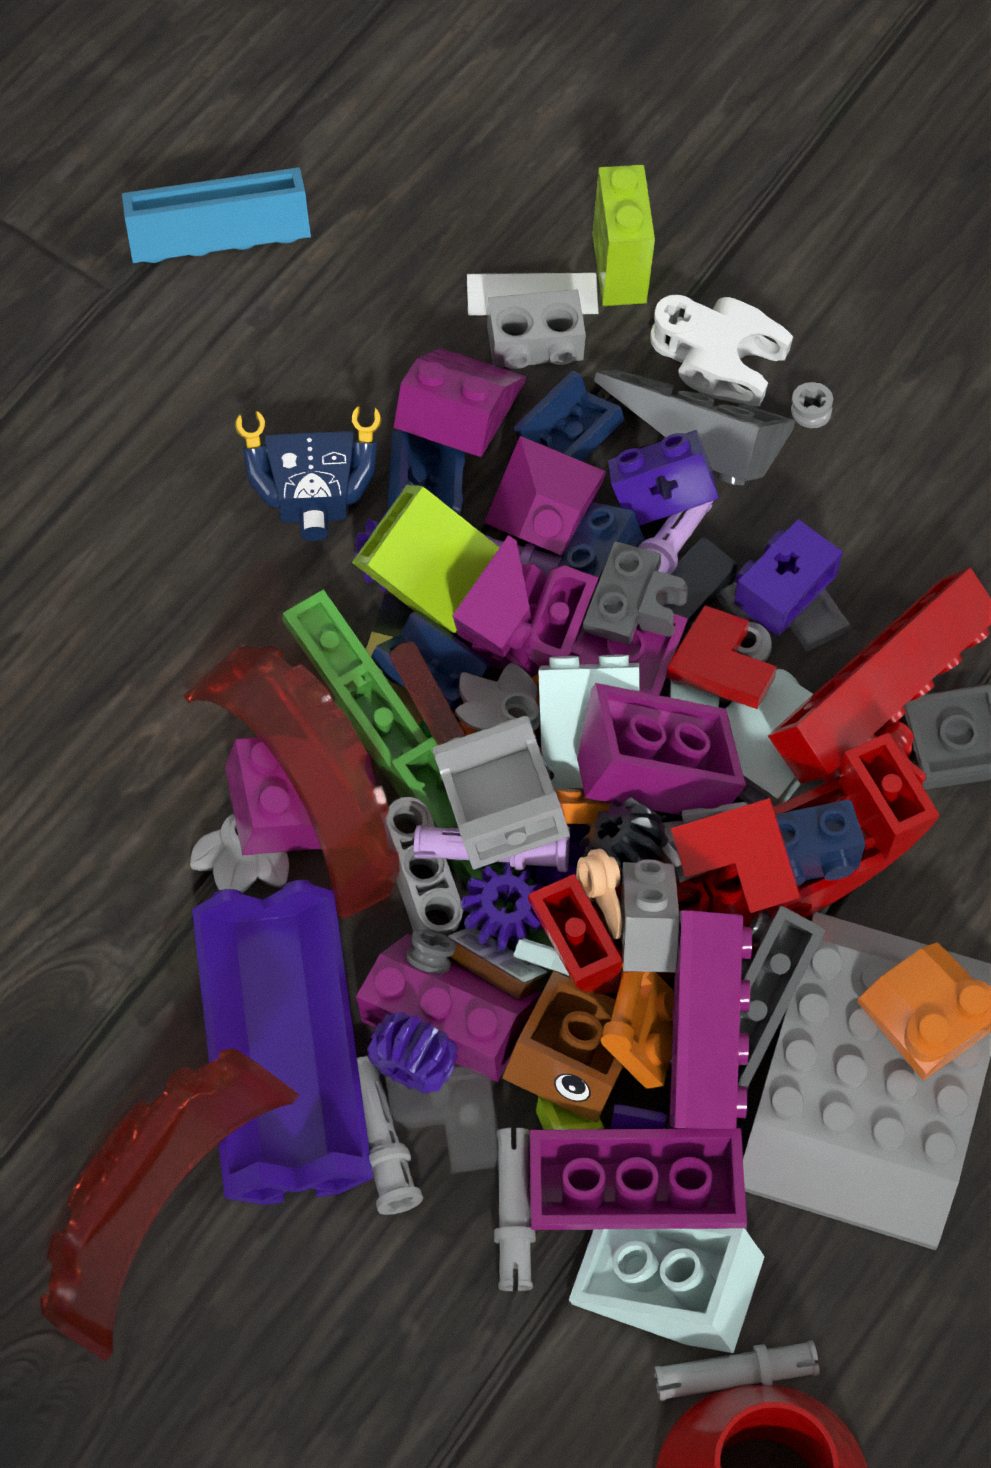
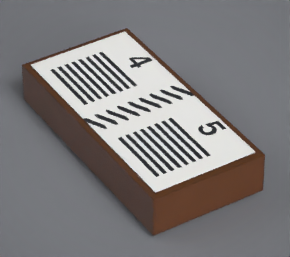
M465 927L446 935L457 946L455 953L448 957L450 960L516 999L520 1000L543 990L550 978L551 972L538 965L514 957L515 951L506 946L505 950H498L496 946L497 940L492 937L486 943L480 944L477 940L480 930L477 928L466 929Z

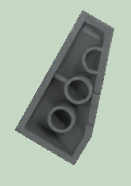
M620 370L596 372L594 379L597 384L665 437L674 433L685 434L697 429L712 470L719 472V480L734 485H745V481L764 477L792 433L796 422L795 420L742 403L739 404V407L731 405L715 406L713 405V396L701 392L679 391L678 395L672 394L674 387L668 383Z

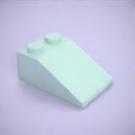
M745 1228L594 1229L569 1301L572 1305L685 1345L734 1353L764 1255Z

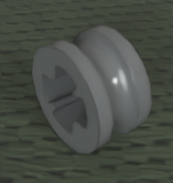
M414 931L411 937V943L414 947L409 948L406 953L407 962L411 966L427 973L444 974L448 972L451 966V961L448 957L455 953L456 943L450 937L436 931Z

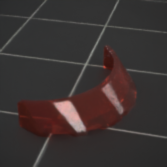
M244 645L231 651L183 695L188 703L198 700L208 701L227 709L242 720L276 758L296 790L314 827L329 871L332 889L335 894L337 913L342 919L390 896L400 872L398 852L392 851L388 846L384 827L389 811L382 787L374 786L365 772L364 764L367 752L344 712L335 705L331 694L320 681L302 664L292 667L285 662L282 650L270 645L261 649Z
M236 1048L219 1051L218 1060L210 1062L195 1071L185 1066L168 1077L164 1093L151 1104L141 1100L111 1132L102 1149L87 1165L66 1203L73 1211L64 1230L52 1235L46 1258L53 1263L49 1292L46 1295L40 1296L41 1314L62 1334L107 1362L113 1353L115 1315L126 1275L146 1232L167 1199L195 1165L228 1135L266 1112L293 1104L300 1094Z

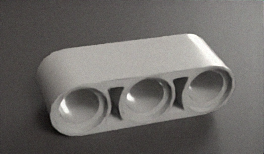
M412 797L400 798L394 801L388 808L382 829V841L413 931L432 930L444 935L457 931L463 909H461V900L446 858H415V832L406 834L399 831L394 825V822L398 820H408L416 826L435 827L430 811L419 799ZM419 864L425 865L431 869L434 876L429 879H420L414 876L409 868ZM430 910L442 911L448 916L450 922L445 925H435L427 919L425 913Z

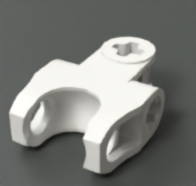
M669 295L661 299L656 306L654 313L655 323L650 334L651 345L658 353L682 363L678 370L679 376L689 387L701 393L712 395L714 399L731 401L738 404L742 403L749 406H760L765 397L768 382L761 374L744 365L740 359L745 356L757 355L772 361L785 360L793 340V336L783 326L767 317L759 309L730 297L718 299L712 310L686 296ZM680 308L685 310L684 318L679 317ZM666 335L671 337L669 345L665 343ZM762 335H765V336H768V337L774 339L777 343L771 342L770 340H768L767 338H765V337L762 336ZM738 384L744 385L752 391L746 390Z

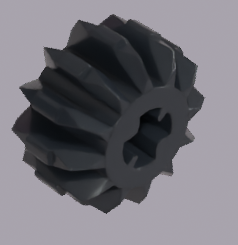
M632 797L623 803L614 800L607 811L602 812L598 810V818L595 822L585 825L588 834L579 843L584 850L582 857L588 856L591 850L603 849L608 857H613L616 860L620 870L621 885L623 862L637 863L647 859L659 861L664 858L660 850L669 842L665 834L666 826L661 822V817L642 802H638Z

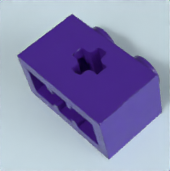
M697 429L685 434H671L661 442L641 449L632 448L625 450L617 457L608 460L611 484L621 508L634 511L639 526L719 499L715 475Z
M799 519L786 532L782 529L778 530L767 543L764 550L765 554L756 563L753 560L748 561L738 572L734 581L737 584L734 605L777 637L834 580L838 574L843 554L840 549Z

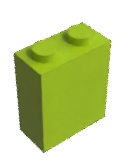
M644 165L599 167L592 234L602 306L647 303L655 237Z
M406 485L352 563L412 610L422 612L446 631L455 633L457 630L453 614L500 547L423 486Z

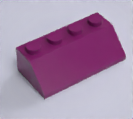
M685 910L679 913L677 965L674 976L669 1124L674 1128L736 1129L737 1118H746L747 1087L738 1086V1065H747L749 1035L748 1033H739L740 1011L749 1012L750 980H741L742 959H751L752 928L743 927V915Z
M741 1128L530 1130L531 1230L747 1228Z

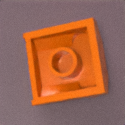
M938 942L920 948L886 972L857 1000V1003L923 1081L991 1033V986L983 981L973 979Z

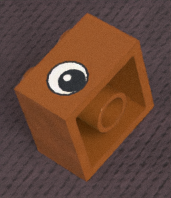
M553 971L515 1045L502 1079L597 1123L623 1068V1065L601 1043L604 1025L611 1021L616 1000L604 994L582 991L575 987L572 979Z

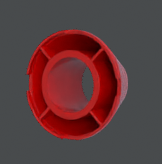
M760 1383L719 1390L694 1404L671 1429L662 1446L656 1468H721L720 1457L734 1445L753 1439H766L781 1443L792 1449L803 1459L808 1468H868L855 1437L842 1420L828 1407L801 1391L776 1384L762 1386Z

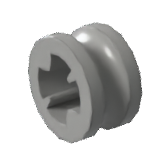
M808 382L798 386L793 392L791 413L795 421L807 428H819L827 424L832 414V392L828 387L816 382ZM804 401L810 404H813L816 401L820 402V408H818L815 405H811L808 408L804 407Z

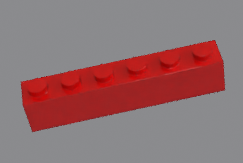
M971 567L937 581L768 735L800 784L819 778L823 782H828L839 776V769L846 751L877 738L874 734L877 730L893 724L906 713L903 706L907 702L922 697L935 686L932 679L937 674H943L951 670L962 661L963 658L960 653L965 648H971L989 636L990 632L987 628L991 625V597Z

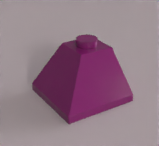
M520 436L484 523L563 556L589 505L595 502L607 472Z
M509 535L453 614L456 630L460 637L503 658L511 647L518 651L533 629V626L528 623L531 619L517 540Z

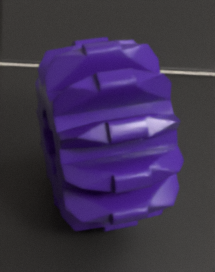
M509 862L503 864L500 875L489 865L484 867L482 870V880L471 878L466 887L471 895L463 897L461 901V909L470 912L464 922L466 929L482 927L477 939L478 942L484 944L491 935L497 937L496 946L500 951L505 950L509 937L517 945L519 939H528L527 933L537 935L542 928V924L528 901V894L544 888L543 884L528 886L527 883L531 876L529 868L521 871L520 875L516 877L512 875L513 868ZM503 899L504 906L508 901L514 905L512 913H505V907L498 911L495 908L497 900Z
M404 1012L386 1014L382 1023H378L370 1037L372 1041L367 1048L370 1062L377 1066L380 1073L388 1075L392 1078L393 1082L403 1084L408 1090L415 1088L421 1093L439 1091L443 1083L448 1081L455 1068L453 1065L458 1057L456 1054L458 1050L456 1044L448 1039L446 1032L438 1030L433 1026V1023H427L417 1015L410 1017Z

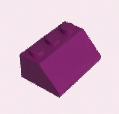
M595 683L591 688L577 757L585 798L610 803L617 800L623 803L632 797L654 811L682 816V810L696 808L713 809L721 805L732 804L746 786L726 709Z
M406 934L383 951L377 958L356 996L361 1021L376 1028L378 1023H382L386 1014L404 1012L410 1017L417 1015L421 1020L433 1023V1026L438 1030L446 1032L448 1039L456 1044L458 1048L456 1064L498 1082L542 992L538 991L523 999H516L450 960L451 966L449 971L444 974L421 971L411 966L405 957L408 949L414 947L411 943L412 935Z

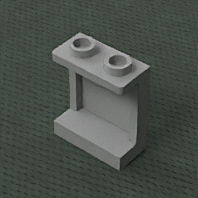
M528 716L502 721L482 731L464 737L453 738L447 743L435 746L432 749L473 870L570 837L560 802L549 778Z

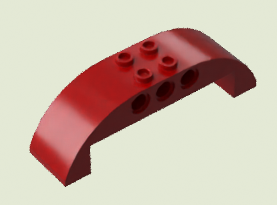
M889 732L846 751L839 769L840 775L837 776V779L774 807L775 813L781 814L850 800L853 803L866 844L858 870H854L849 876L838 880H826L825 877L806 880L802 885L798 886L801 895L800 899L779 905L804 918L814 914L863 885L909 850L938 820L940 814ZM735 864L706 872L681 883L676 879L679 913L685 910L743 915V927H749L758 912L750 913ZM572 874L528 894L529 903L575 987L595 994L618 993L623 962L621 958V936L618 939L610 938L597 915L594 903L588 899L576 875ZM622 884L618 887H615V891L618 896L620 906ZM656 972L664 981L675 976V972Z

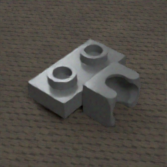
M614 541L583 621L584 632L628 645L632 642L638 624H640V629L664 636H672L675 634V626L673 625L674 613L671 609L663 607V605L674 604L682 606L686 604L688 597L687 583L683 578L658 571L661 565L660 553Z

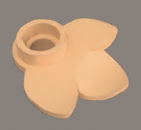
M601 848L594 849L588 853V856L578 860L576 877L590 902L594 903L597 915L610 938L618 939L623 928L621 906L615 891V887L620 885V870L613 857H608L607 853Z

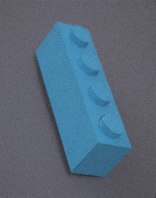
M300 167L122 193L124 216L133 263H156L166 258L186 255L203 256L209 252L233 248L245 250L254 245L274 242L291 243L301 238L311 237L306 195Z

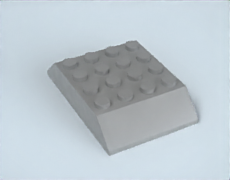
M815 912L812 922L825 928L826 931L783 1018L743 1157L745 1192L936 1250L965 1160L991 1057V1033L923 1081L857 1003V1000L882 975L920 948L928 945ZM947 951L973 979L983 981L991 986L990 963Z

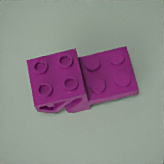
M521 564L531 613V619L528 623L533 626L529 637L518 651L511 647L504 658L475 644L471 646L472 650L490 662V666L504 670L508 664L513 662L520 666L531 678L539 673L541 666L550 665V657L578 656L579 665L599 664V656L629 655V663H639L640 692L660 696L667 677L668 665L676 653L688 618L674 614L673 625L675 626V634L672 636H664L640 629V624H638L630 645L584 632L583 621L597 588L598 577L565 565L551 569L547 577L534 564Z

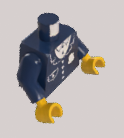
M359 406L353 411L352 423L359 430L357 439H354V431L264 435V444L260 443L259 438L265 427L263 416L256 411L258 429L254 433L246 432L242 428L241 415L237 417L235 422L237 433L246 439L247 446H244L242 449L250 486L267 506L278 509L281 521L285 523L300 522V535L303 539L309 541L325 539L329 534L328 521L345 519L349 504L358 502L372 482L375 474L377 441L373 440L372 437L373 432L379 428L382 421L378 409L375 408V421L370 427H362L358 420L360 414Z

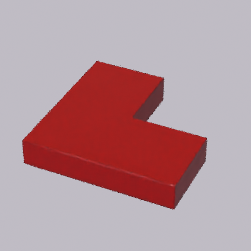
M704 606L670 661L666 678L758 709L775 679L777 666L736 652L748 633L749 620Z
M771 798L671 828L685 878L735 864L750 913L801 898Z

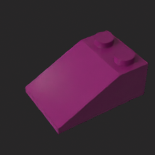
M440 348L418 357L402 380L394 428L482 457L525 384L526 376Z
M289 736L235 739L225 765V771L242 856L383 843L382 829L384 818L368 751Z

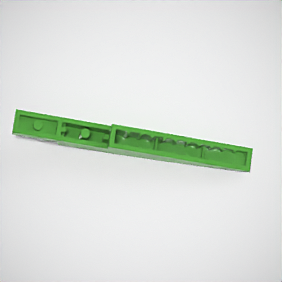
M324 589L285 611L282 621L335 696V706L400 798L412 797L423 802L430 811L436 828H458L432 751L435 746H438V743L433 737L429 739L426 737ZM446 858L466 887L471 878L482 880V870L486 866L473 870L470 860ZM497 861L489 864V866L500 875L503 864L507 862ZM512 867L513 876L518 877L521 871H523L516 870L515 867ZM531 876L527 883L528 886L535 884ZM499 899L496 902L495 908L501 911L505 907V913L509 914L512 913L514 905L508 901L504 906V900ZM543 926L537 935L527 933L528 940L554 948ZM509 937L508 943L516 950L517 945ZM544 968L545 970L551 972V975H552V973H553L552 970H549V969Z

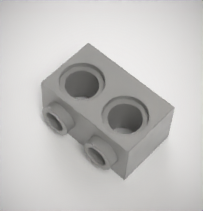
M578 289L488 297L487 329L494 366L520 369L528 365L547 363L564 365L572 361L583 360L586 333Z
M650 859L641 860L637 863L623 862L621 886L623 971L676 972L679 909L675 865Z

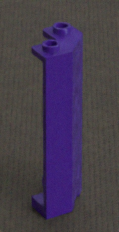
M295 880L283 885L282 890L264 900L243 895L237 889H223L213 893L209 900L192 908L225 1199L261 1205L284 1202L283 1193L288 1191L301 1192L312 1188L316 1190V1198L334 1196L373 1179L334 891L314 886L307 880Z

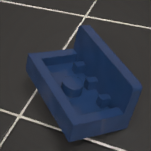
M571 371L516 424L514 430L518 440L520 436L583 462L624 421V416L620 406L586 392L581 374Z
M399 429L394 430L391 434L388 510L406 485H415L426 488L459 515L464 501L462 477L465 455L463 451Z
M596 502L591 503L558 566L565 565L598 577L599 583L614 541L639 547L645 540L634 511Z
M420 611L411 613L401 634L377 645L371 656L377 667L382 670L383 675L389 681L404 686L419 697L420 702L427 709L440 713L443 716L448 715L464 704L459 693V680L462 672L484 678L490 668L488 660Z
M850 800L776 814L798 886L802 885L806 880L825 877L826 880L842 879L852 874L854 870H858L866 844L853 803Z

